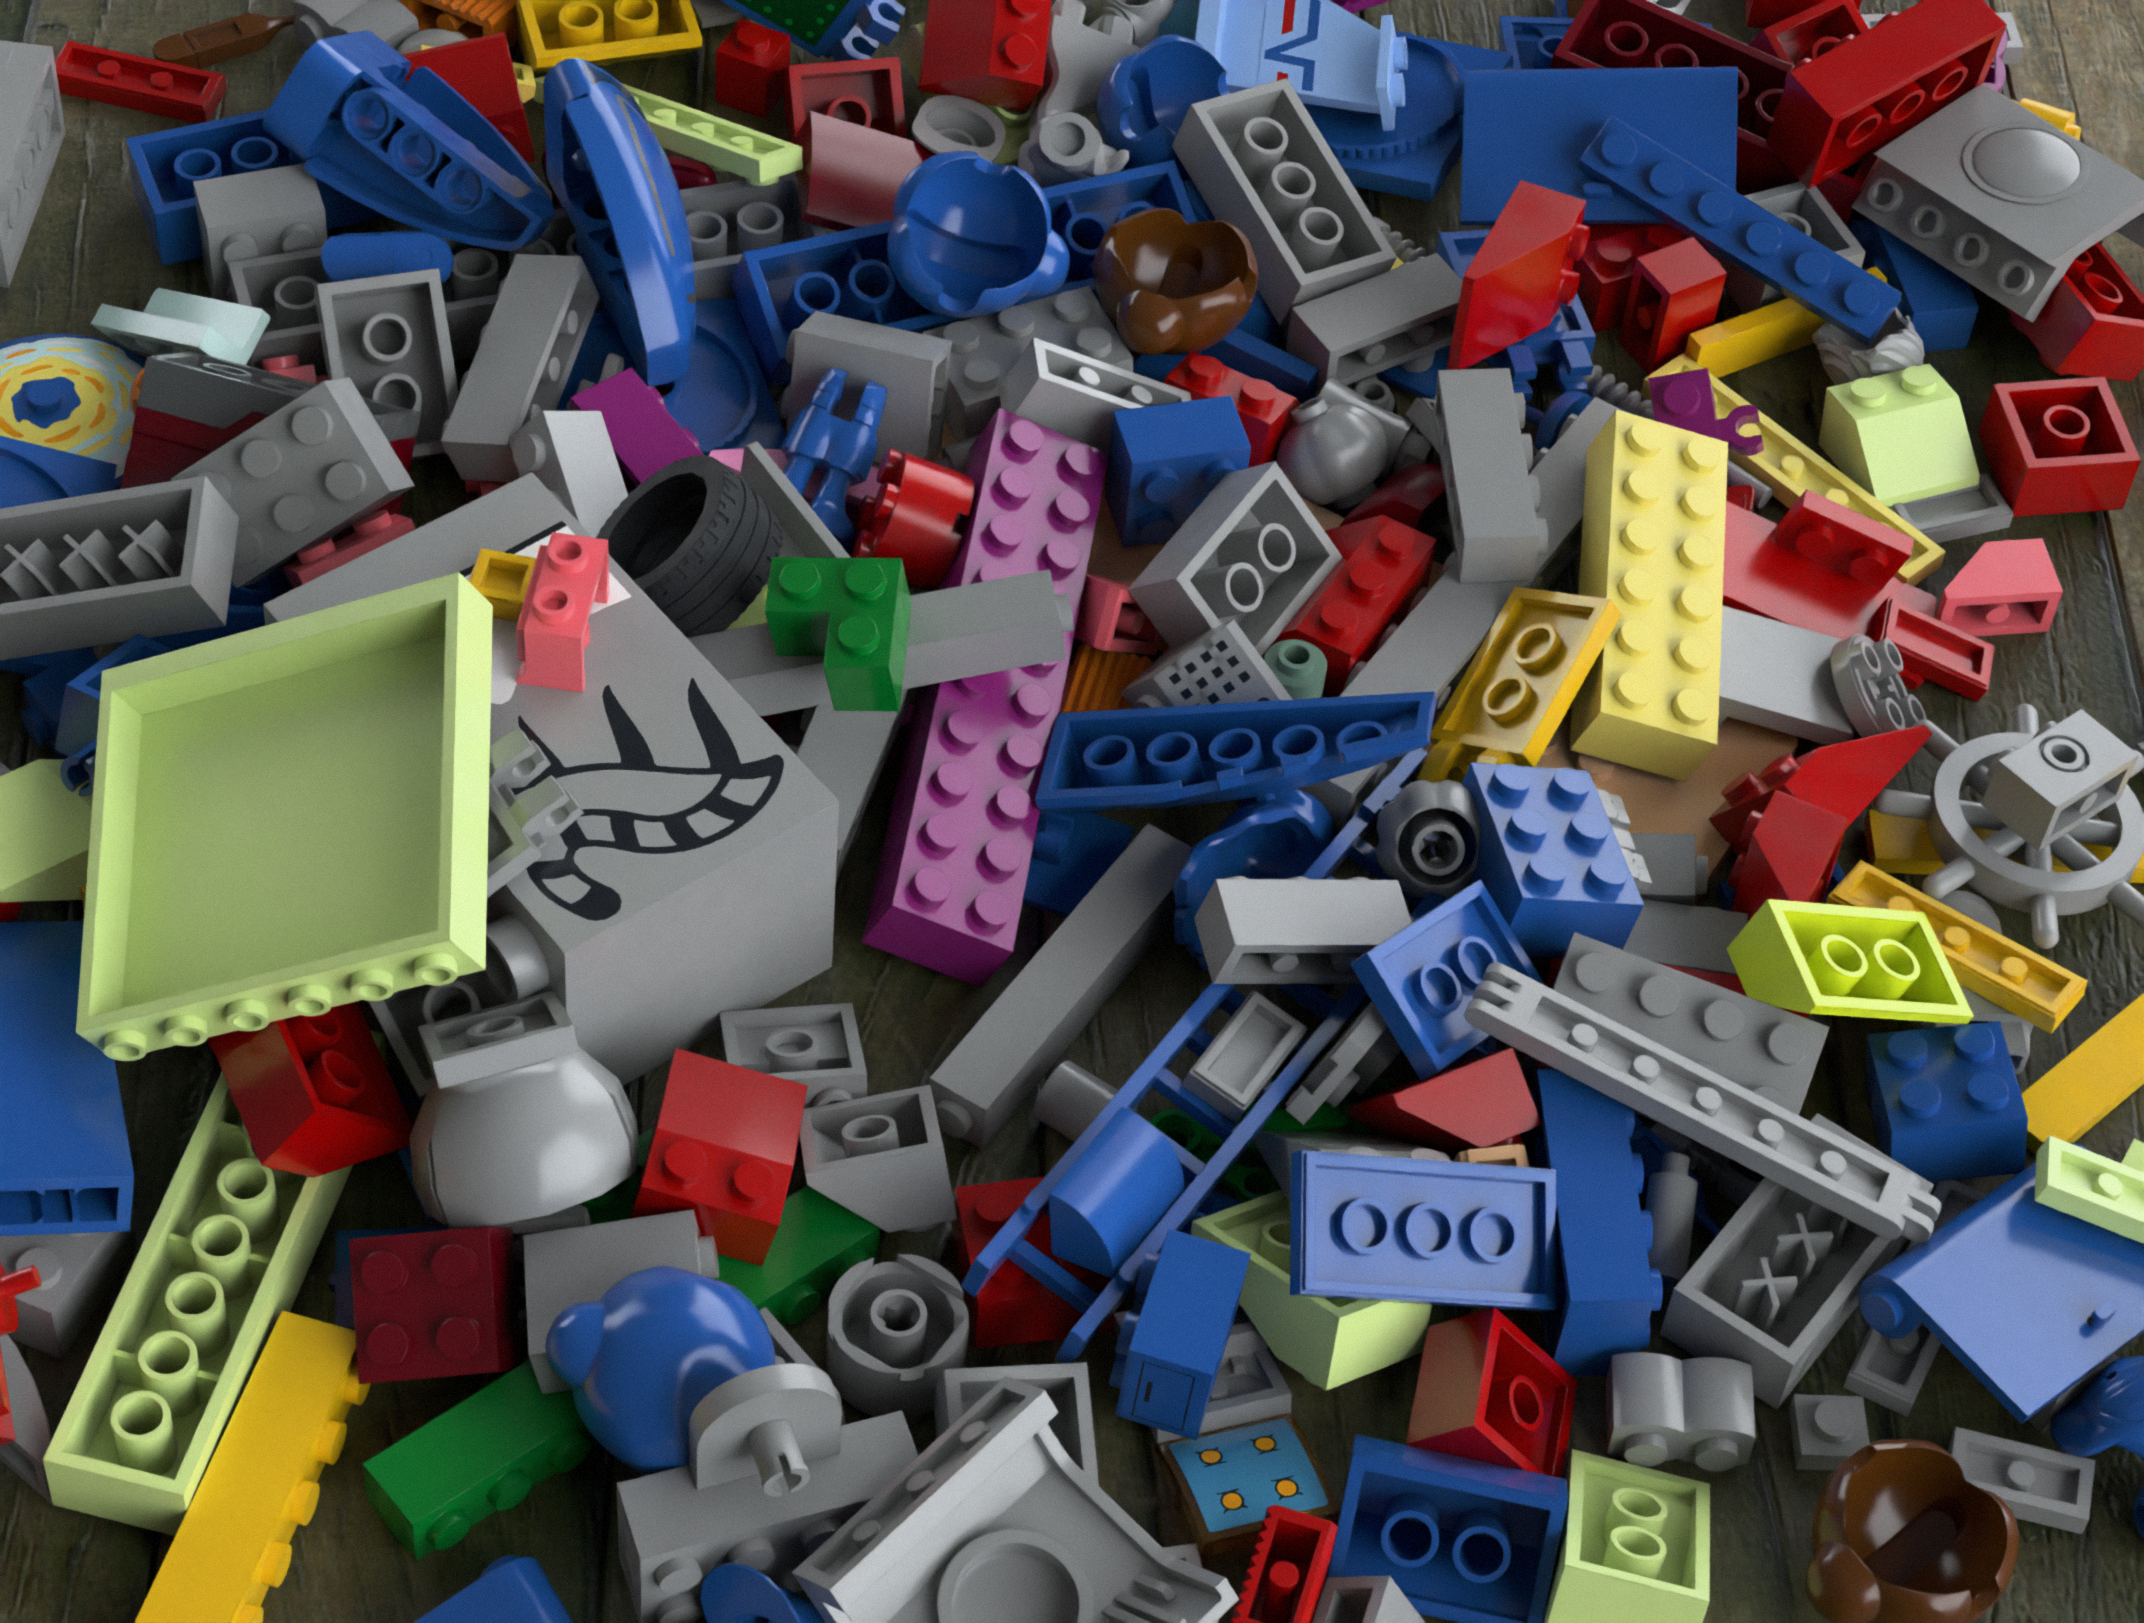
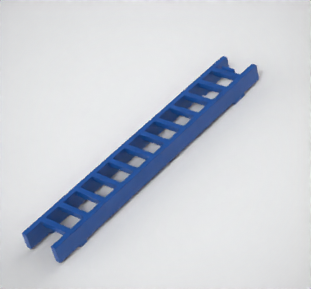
M1419 748L1404 756L1392 772L1382 780L1364 801L1357 813L1302 877L1337 880L1331 875L1349 857L1378 879L1395 880L1384 873L1377 862L1376 849L1364 841L1363 838L1376 824L1378 815L1383 807L1393 801L1400 794L1402 788L1412 781L1428 754L1426 750ZM1430 832L1424 838L1436 840L1439 836ZM1463 862L1453 872L1442 875L1441 878L1457 873L1463 866ZM1402 891L1403 897L1417 906L1410 915L1411 922L1447 900L1446 896L1440 894H1427L1424 899L1411 897ZM1211 982L976 1257L960 1287L975 1297L1006 1259H1010L1083 1314L1071 1329L1055 1356L1062 1363H1074L1136 1286L1147 1250L1160 1254L1168 1228L1181 1231L1370 998L1362 984H1353L1340 1002L1314 984H1275L1324 1021L1307 1042L1301 1039L1288 1056L1291 1059L1290 1063L1274 1082L1270 1080L1257 1097L1259 1101L1241 1123L1238 1122L1236 1124L1181 1085L1183 1080L1168 1070L1186 1047L1201 1057L1215 1039L1202 1030L1205 1024L1219 1008L1233 1016L1246 999L1245 996L1235 990L1239 984H1213ZM1153 1088L1225 1142L1210 1161L1205 1164L1157 1129L1175 1151L1182 1167L1184 1179L1191 1184L1163 1216L1134 1254L1122 1265L1116 1276L1102 1293L1098 1295L1024 1240V1238L1044 1214L1050 1217L1049 1192L1121 1107L1133 1111L1149 1090Z

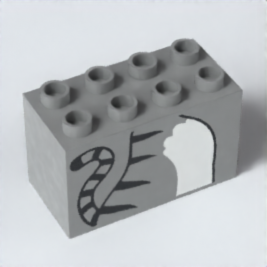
M531 472L264 603L265 625L457 572L469 581L481 548L537 558L540 545L548 546L552 532L593 537ZM609 555L610 595L607 604L593 602L588 619L590 643L584 648L585 686L583 693L516 683L521 661L517 660L516 627L518 622L492 617L490 746L516 727H519L530 741L533 740L540 747L551 765L527 786L511 788L516 798H519L552 775L563 789L566 788L572 794L584 814L558 836L543 837L547 842V845L540 850L543 856L487 898L486 968L482 972L494 991L507 1003L554 990L573 1023L578 1046L620 1080L621 1085L624 1086L671 1059L675 1048L687 1050L720 1031L719 1012L759 1009L832 967L839 801Z

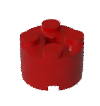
M888 448L877 474V482L881 483L876 497L865 495L858 509L854 527L855 530L861 531L855 543L851 558H902L907 583L910 586L931 592V588L936 589L945 578L959 548L962 535L956 532L959 526L960 514L966 516L970 514L974 496V478L912 454Z

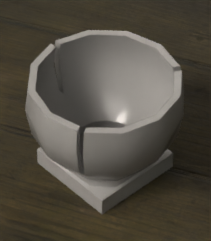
M554 990L418 1026L423 1051L434 1078L409 1137L413 1183L428 1215L444 1225L449 1223V1226H495L547 1216L599 1197L632 1176V1172H636L640 1157L637 1120L620 1080L578 1046L573 1023Z

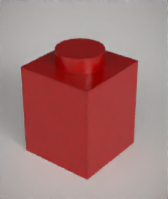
M740 18L716 50V102L766 119L783 96L781 70L790 65V35Z

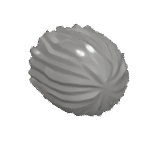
M1897 307L1869 346H1866L1829 322L1816 329L1812 335L1813 342L1818 346L1817 350H1819L1824 370L1835 385L1853 382L1860 378H1870L1904 370L1911 366L1923 365L1925 356L1923 341L1915 331L1908 315L1903 317Z

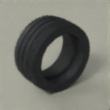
M697 455L682 458L665 466L638 485L620 503L617 509L612 512V515L606 520L596 538L608 540L609 555L684 636L689 638L726 630L731 623L735 622L747 610V607L753 603L768 581L772 557H779L780 548H782L781 540H783L781 533L783 531L781 523L766 502L735 472L711 456Z

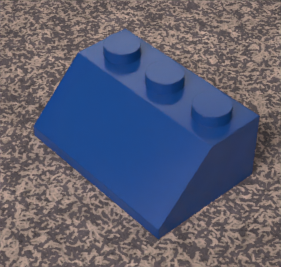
M1356 1434L1327 1578L1390 1575L1419 1614L1454 1622L1542 1623L1568 1503L1567 1479Z

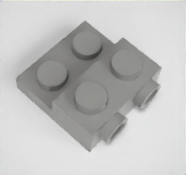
M852 1003L719 1012L724 1062L806 1085L807 1092L804 1109L867 1097V1071Z

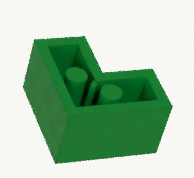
M772 557L765 614L776 655L824 656L823 669L834 711L899 712L912 605L902 558Z

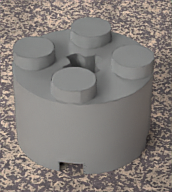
M897 1254L896 1261L874 1264V1258L859 1262L845 1272L835 1284L829 1298L827 1313L826 1373L839 1391L840 1396L850 1405L875 1417L902 1410L906 1423L910 1426L918 1423L925 1414L934 1410L932 1392L944 1369L966 1367L969 1313L963 1299L964 1292L958 1280L947 1269L921 1256Z

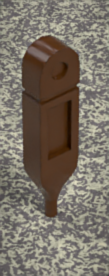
M255 13L241 14L186 31L183 35L179 33L163 38L154 44L153 57L155 60L191 68L198 67L200 69L263 49L269 44L276 33L284 27L294 24L295 15L292 14L280 18L267 17Z

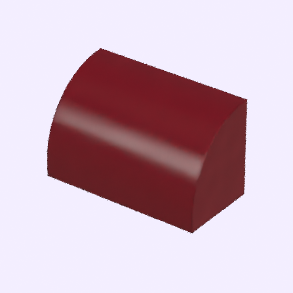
M1415 464L1398 470L1344 518L1340 526L1385 515L1426 534L1427 530L1433 527L1437 519L1444 517L1448 507L1442 466Z

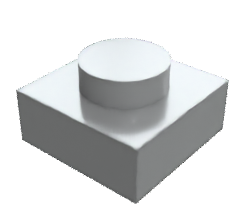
M1793 1395L1789 1406V1417L1796 1469L1835 1470L1843 1461L1870 1444L1863 1396Z

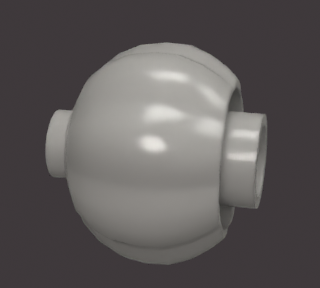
M1322 396L1306 401L1291 412L1295 422L1280 441L1277 452V464L1301 498L1320 505L1331 503L1335 510H1342L1363 501L1377 489L1373 480L1380 475V472L1385 467L1388 455V440L1383 426L1372 413L1354 404H1326Z
M1426 780L1411 782L1402 788L1400 794L1393 801L1387 803L1378 815L1376 823L1378 844L1375 850L1377 862L1384 873L1398 880L1401 890L1411 897L1424 899L1427 894L1434 893L1446 896V899L1471 885L1469 880L1476 868L1481 828L1474 799L1470 790L1459 782L1450 780L1441 782H1429ZM1451 811H1454L1461 815L1472 827L1476 838V853L1468 866L1464 867L1463 865L1457 873L1441 878L1442 875L1453 872L1461 864L1465 853V846L1459 827L1451 815ZM1444 831L1442 836L1436 840L1424 838L1430 832L1439 833Z

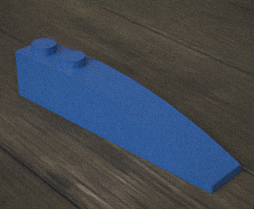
M1435 692L1058 713L1035 802L1038 809L1063 813L1145 808L1163 809L1248 799L1313 785L1370 768L1429 745L1436 707Z

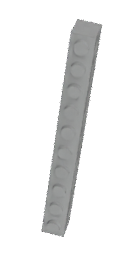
M1594 397L1579 416L1572 413L1566 419L1559 432L1557 442L1552 448L1543 447L1535 456L1528 475H1537L1539 478L1540 508L1539 512H1535L1536 518L1546 519L1548 548L1546 555H1537L1534 581L1460 583L1454 551L1445 561L1435 585L1431 589L1423 587L1417 593L1410 605L1407 617L1400 626L1391 624L1386 629L1378 643L1376 654L1368 663L1360 661L1355 665L1345 683L1344 691L1339 697L1434 691L1436 707L1432 728L1435 726L1514 587L1547 591L1581 550L1587 449L1615 410H1623ZM1406 754L1367 769L1296 789L1316 797L1331 815L1334 829L1340 832L1357 813L1364 801L1382 780L1392 772Z

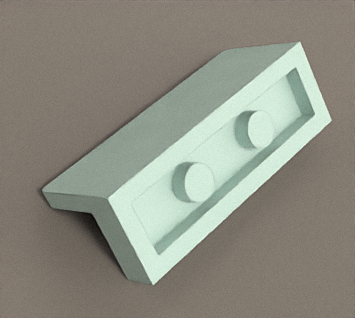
M157 288L143 312L101 304L91 325L120 346L139 356L151 357L194 351L246 365L271 316L261 308Z

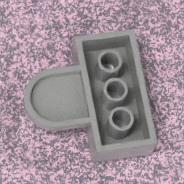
M797 1363L777 1364L754 1369L738 1375L712 1390L698 1403L689 1420V1465L617 1483L619 1560L638 1622L695 1623L700 1617L705 1616L700 1600L702 1582L714 1567L726 1563L750 1566L768 1576L779 1588L785 1587L793 1592L803 1590L792 1572L918 1457L903 1411L900 1410L841 1426L842 1409L829 1375L817 1367Z

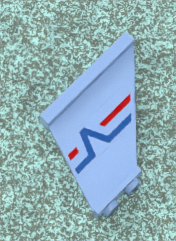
M1200 0L1195 41L1209 51L1226 69V84L1230 93L1287 78L1304 104L1380 114L1383 131L1394 130L1396 107L1405 106L1403 73H1399V71L1408 69V51L1405 36L1396 37L1392 15L1381 16L1379 30L1330 0Z

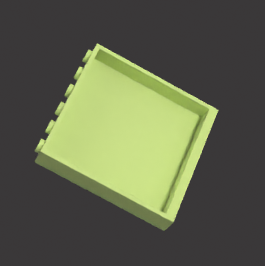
M459 572L102 671L76 1021L77 1034L103 1051L111 1059L135 1061L143 1058L148 1052L176 1045L196 1046L204 1043L209 1037L238 1030L258 1031L266 1028L270 1022L299 1015L319 1016L329 1012L332 1007L360 1000L381 1001L390 998L397 991L422 985H447L454 982L459 976L485 970L493 605Z

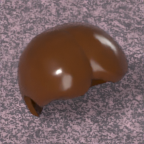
M1169 208L1146 209L1112 224L1104 235L1093 262L1094 286L1101 307L1114 328L1118 331L1123 343L1132 351L1148 356L1159 354L1170 356L1188 355L1191 351L1195 353L1201 352L1219 343L1237 327L1249 311L1259 278L1258 265L1250 241L1238 227L1224 220L1187 223L1180 213Z
M1915 1439L1874 1441L1839 1464L1823 1486L1816 1504L1812 1524L1813 1557L1806 1572V1594L1815 1611L1826 1620L1834 1623H1973L1999 1600L2011 1580L2019 1549V1534L2015 1516L2010 1506L2001 1497L1966 1481L1958 1461L1938 1445L1929 1441Z

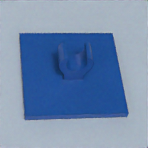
M1040 809L1022 903L1067 918L1128 847L1134 834V827L1090 812L1063 813Z

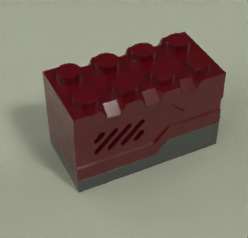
M194 351L147 357L145 368L136 375L130 391V407L135 418L130 449L127 454L120 489L171 481V478L308 392L317 384ZM362 397L406 472L409 474L422 412ZM404 493L372 513L387 510L390 516L393 514L400 515ZM350 526L331 539L334 543L355 533L353 526Z

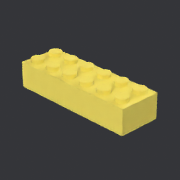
M1616 409L1588 447L1586 454L1578 595L1610 599L1622 615L1572 701L1570 750L1686 782L1718 745L1728 442Z

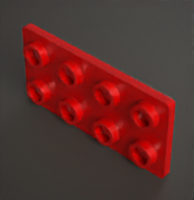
M1807 489L1778 524L1726 501L1722 602L1726 606L1844 640L1855 634H1862L1873 639L1877 610L1888 597L1933 618L1937 600L1934 595L1893 577L1910 558L1914 538ZM1904 668L1903 671L1899 672L1903 684L1907 688L1916 690L1924 682V677Z

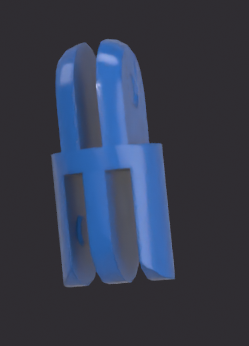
M427 231L344 233L329 237L322 246L321 261L328 283L439 268L441 284H443L450 276L454 262L448 243L439 235Z

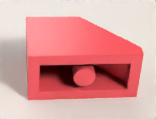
M2043 538L1985 542L1944 589L1935 619L1974 637L2049 632L2063 590Z
M1086 574L1074 633L1075 638L1104 651L1156 655L1161 639L1157 629L1127 590L1132 583L1109 576Z

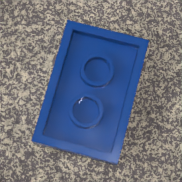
M1481 879L1454 894L1350 963L1364 986L1366 993L1375 1004L1421 1081L1439 1072L1490 1036L1471 1026L1464 1018V1012L1469 1002L1473 1000V994L1478 984L1483 981V975L1489 964L1494 962L1502 963L1545 985Z

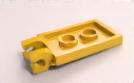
M1515 586L1431 731L1430 741L1434 746L1417 777V781L1441 782L1450 780L1462 784L1471 762L1536 767L1622 615L1614 603L1606 598Z

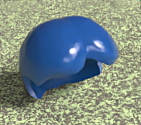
M1175 34L1160 36L1147 43L1138 53L1126 55L1118 59L1106 72L1098 94L1097 120L1106 145L1113 147L1116 151L1122 149L1129 151V160L1123 167L1125 170L1174 160L1182 182L1184 183V181L1189 179L1192 181L1172 148V144L1191 104L1230 94L1226 84V69L1198 42Z
M950 151L933 155L920 163L908 173L898 187L893 203L894 222L890 227L887 239L888 262L894 277L906 294L929 311L937 315L956 318L997 313L1014 305L1024 296H1043L1053 293L1061 287L1067 278L1070 267L1068 247L1062 237L1051 228V210L1045 192L1025 170L1014 165H1000L980 157L976 152Z
M655 1266L630 1273L609 1288L600 1300L576 1303L565 1308L553 1321L545 1343L548 1362L552 1370L572 1387L578 1415L591 1435L621 1463L644 1475L689 1465V1420L695 1407L707 1394L738 1375L761 1367L775 1365L774 1345L767 1323L750 1299L738 1288L727 1283L671 1266Z

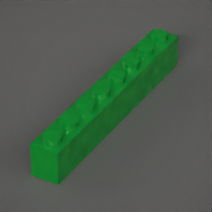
M806 1185L786 1198L778 1230L763 1265L759 1266L717 1254L719 1278L714 1279L738 1288L752 1301L758 1310L766 1307L782 1326L787 1323L791 1325L798 1324L808 1318L816 1310L819 1303L831 1295L835 1284L851 1267L871 1258H874V1264L878 1263L880 1228ZM529 1359L364 1462L363 1472L367 1502L417 1562L436 1549L446 1550L456 1545L466 1536L473 1525L496 1510L506 1511L515 1507L528 1495L532 1487L556 1472L565 1473L574 1469L583 1462L590 1450L600 1443L591 1435L578 1415L573 1391L567 1390L542 1394Z

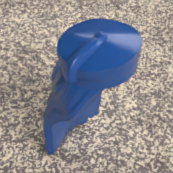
M1296 788L1243 799L1239 808L1218 827L1217 831L1204 838L1191 849L1174 884L1173 891L1176 904L1174 910V939L1178 945L1184 944L1187 946L1189 954L1192 957H1196L1198 965L1202 970L1209 972L1194 917L1214 881L1234 876H1244L1249 879L1302 877L1333 839L1334 825L1326 807L1313 795Z

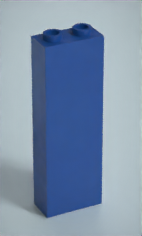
M84 920L0 922V1236L130 1231L134 1171L115 1060L107 1057L103 1051L76 1033Z

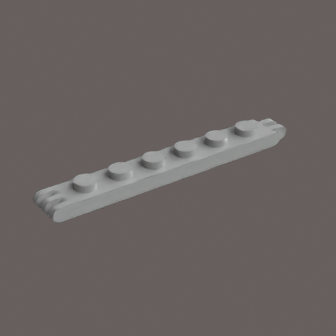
M1494 962L1488 965L1482 978L1483 981L1478 984L1473 994V1000L1469 1002L1464 1012V1018L1471 1026L1883 1238L1897 1239L1902 1235L1919 1243L1930 1239L1934 1229L1933 1222L1937 1220L1942 1205L1936 1197L1919 1189L1920 1180L1914 1174L1502 963Z

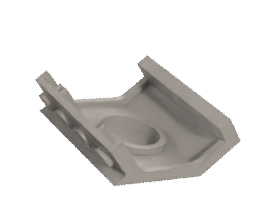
M1981 83L1874 152L1873 154L1882 160L1851 207L2031 322H2034L2072 262L2081 253L2116 231L2144 248V180L1984 83Z
M1008 1376L1003 1377L792 1572L826 1623H1218L1219 1619L1239 1598L1226 1577L1173 1556L1140 1527L1066 1453L1048 1425V1422L1059 1411L1044 1389Z

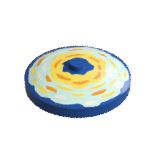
M41 334L0 343V436L117 464L114 490H119L121 488L127 454L130 449L135 418L130 407V391L136 375L145 368L146 362L122 346L99 338L77 334Z

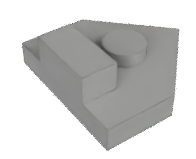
M1373 1001L1330 1046L1289 1096V1100L1285 1104L1287 1106L1285 1110L1301 1124L1304 1125L1325 1100L1335 1108L1351 1089L1360 1096L1401 1051L1393 1034L1386 1029L1387 1024Z

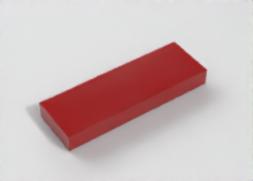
M68 40L55 59L59 92L62 94L197 124L208 122L227 91L226 78L223 74Z

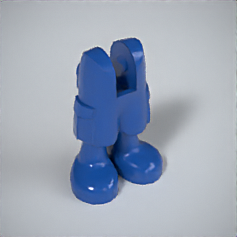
M830 367L819 381L806 408L802 409L793 420L780 450L785 454L788 463L782 472L803 497L812 472L817 470L825 471L819 490L809 506L848 553L851 551L856 540V530L846 515L845 499L849 486L866 481L874 456L877 454L878 439L876 434L886 404L887 388L870 380L857 403L852 421L843 420L835 417L834 414L842 400L848 371Z

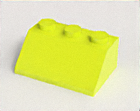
M1767 899L1726 948L1746 995L1775 1007L1807 1014L1968 1024L1974 1017L1924 912Z

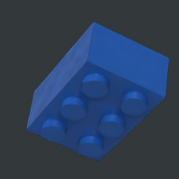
M1471 762L1462 785L1467 787L1472 794L1480 818L1481 831L1477 864L1469 881L1470 884H1473L1481 879L1527 956L1563 958L1574 932L1623 950L1644 903L1589 771L1572 768L1557 769ZM1451 811V815L1459 827L1464 842L1465 853L1462 862L1464 867L1472 862L1476 853L1475 834L1470 824L1461 815Z

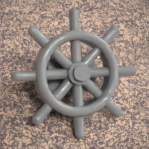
M2020 704L2014 709L2012 715L2014 732L1985 735L1962 745H1959L1930 720L1921 719L1914 723L1912 727L1925 724L1932 732L1931 737L1922 747L1942 762L1929 795L1882 789L1873 799V806L1881 814L1926 820L1930 840L1945 866L1924 879L1922 883L1924 894L1938 900L1961 885L1966 884L1975 892L1998 904L2030 913L2033 941L2042 949L2054 947L2059 940L2057 916L2087 912L2101 907L2108 902H2111L2144 929V896L2128 884L2144 852V813L2137 797L2127 785L2129 778L2139 773L2144 767V757L2139 751L2132 750L2082 709L2059 723L2050 721L2039 730L2036 709L2030 704ZM1969 785L1983 796V800L1981 803L1960 800V791ZM2097 815L2100 820L2090 818ZM1971 827L1996 830L1998 832L1982 841ZM2080 843L2112 847V854L2102 862ZM2011 855L2016 860L2025 862L2026 866L2014 862L2006 857ZM2054 855L2072 871L2053 872L2051 856Z

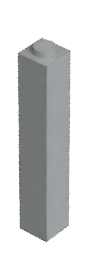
M1050 569L910 595L912 605L902 690L1067 659L1062 633L1075 631L1068 593L1055 595ZM768 623L687 638L760 717L832 703L823 669L824 656H777Z
M1147 823L930 1077L929 1085L932 1090L939 1128L944 1133L954 1138H963L982 1150L1174 921L1176 904L1173 890L1175 880L1181 871L1188 853L1193 847Z

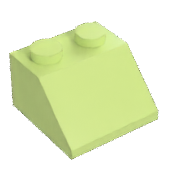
M1930 363L1827 387L1818 444L1844 475L1885 506L1891 507L1896 503L1901 502L1903 504L1979 484L1980 474L1959 395Z

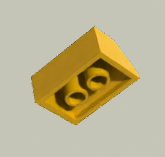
M516 0L517 38L525 65L532 66L533 73L549 72L557 63L571 58L583 59L593 65H609L617 62L686 54L702 47V35L690 0Z

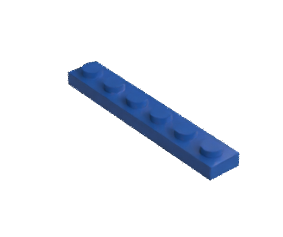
M1612 115L1579 160V169L1602 183H1609L1616 192L1689 237H1694L1702 245L1866 346L1871 344L1901 301L1902 293Z

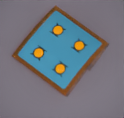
M1290 1413L1199 1433L1197 1441L1182 1437L1155 1444L1154 1451L1176 1511L1184 1510L1201 1558L1256 1545L1262 1521L1265 1518L1266 1508L1275 1504L1332 1521L1335 1525L1338 1524L1341 1510L1311 1444Z

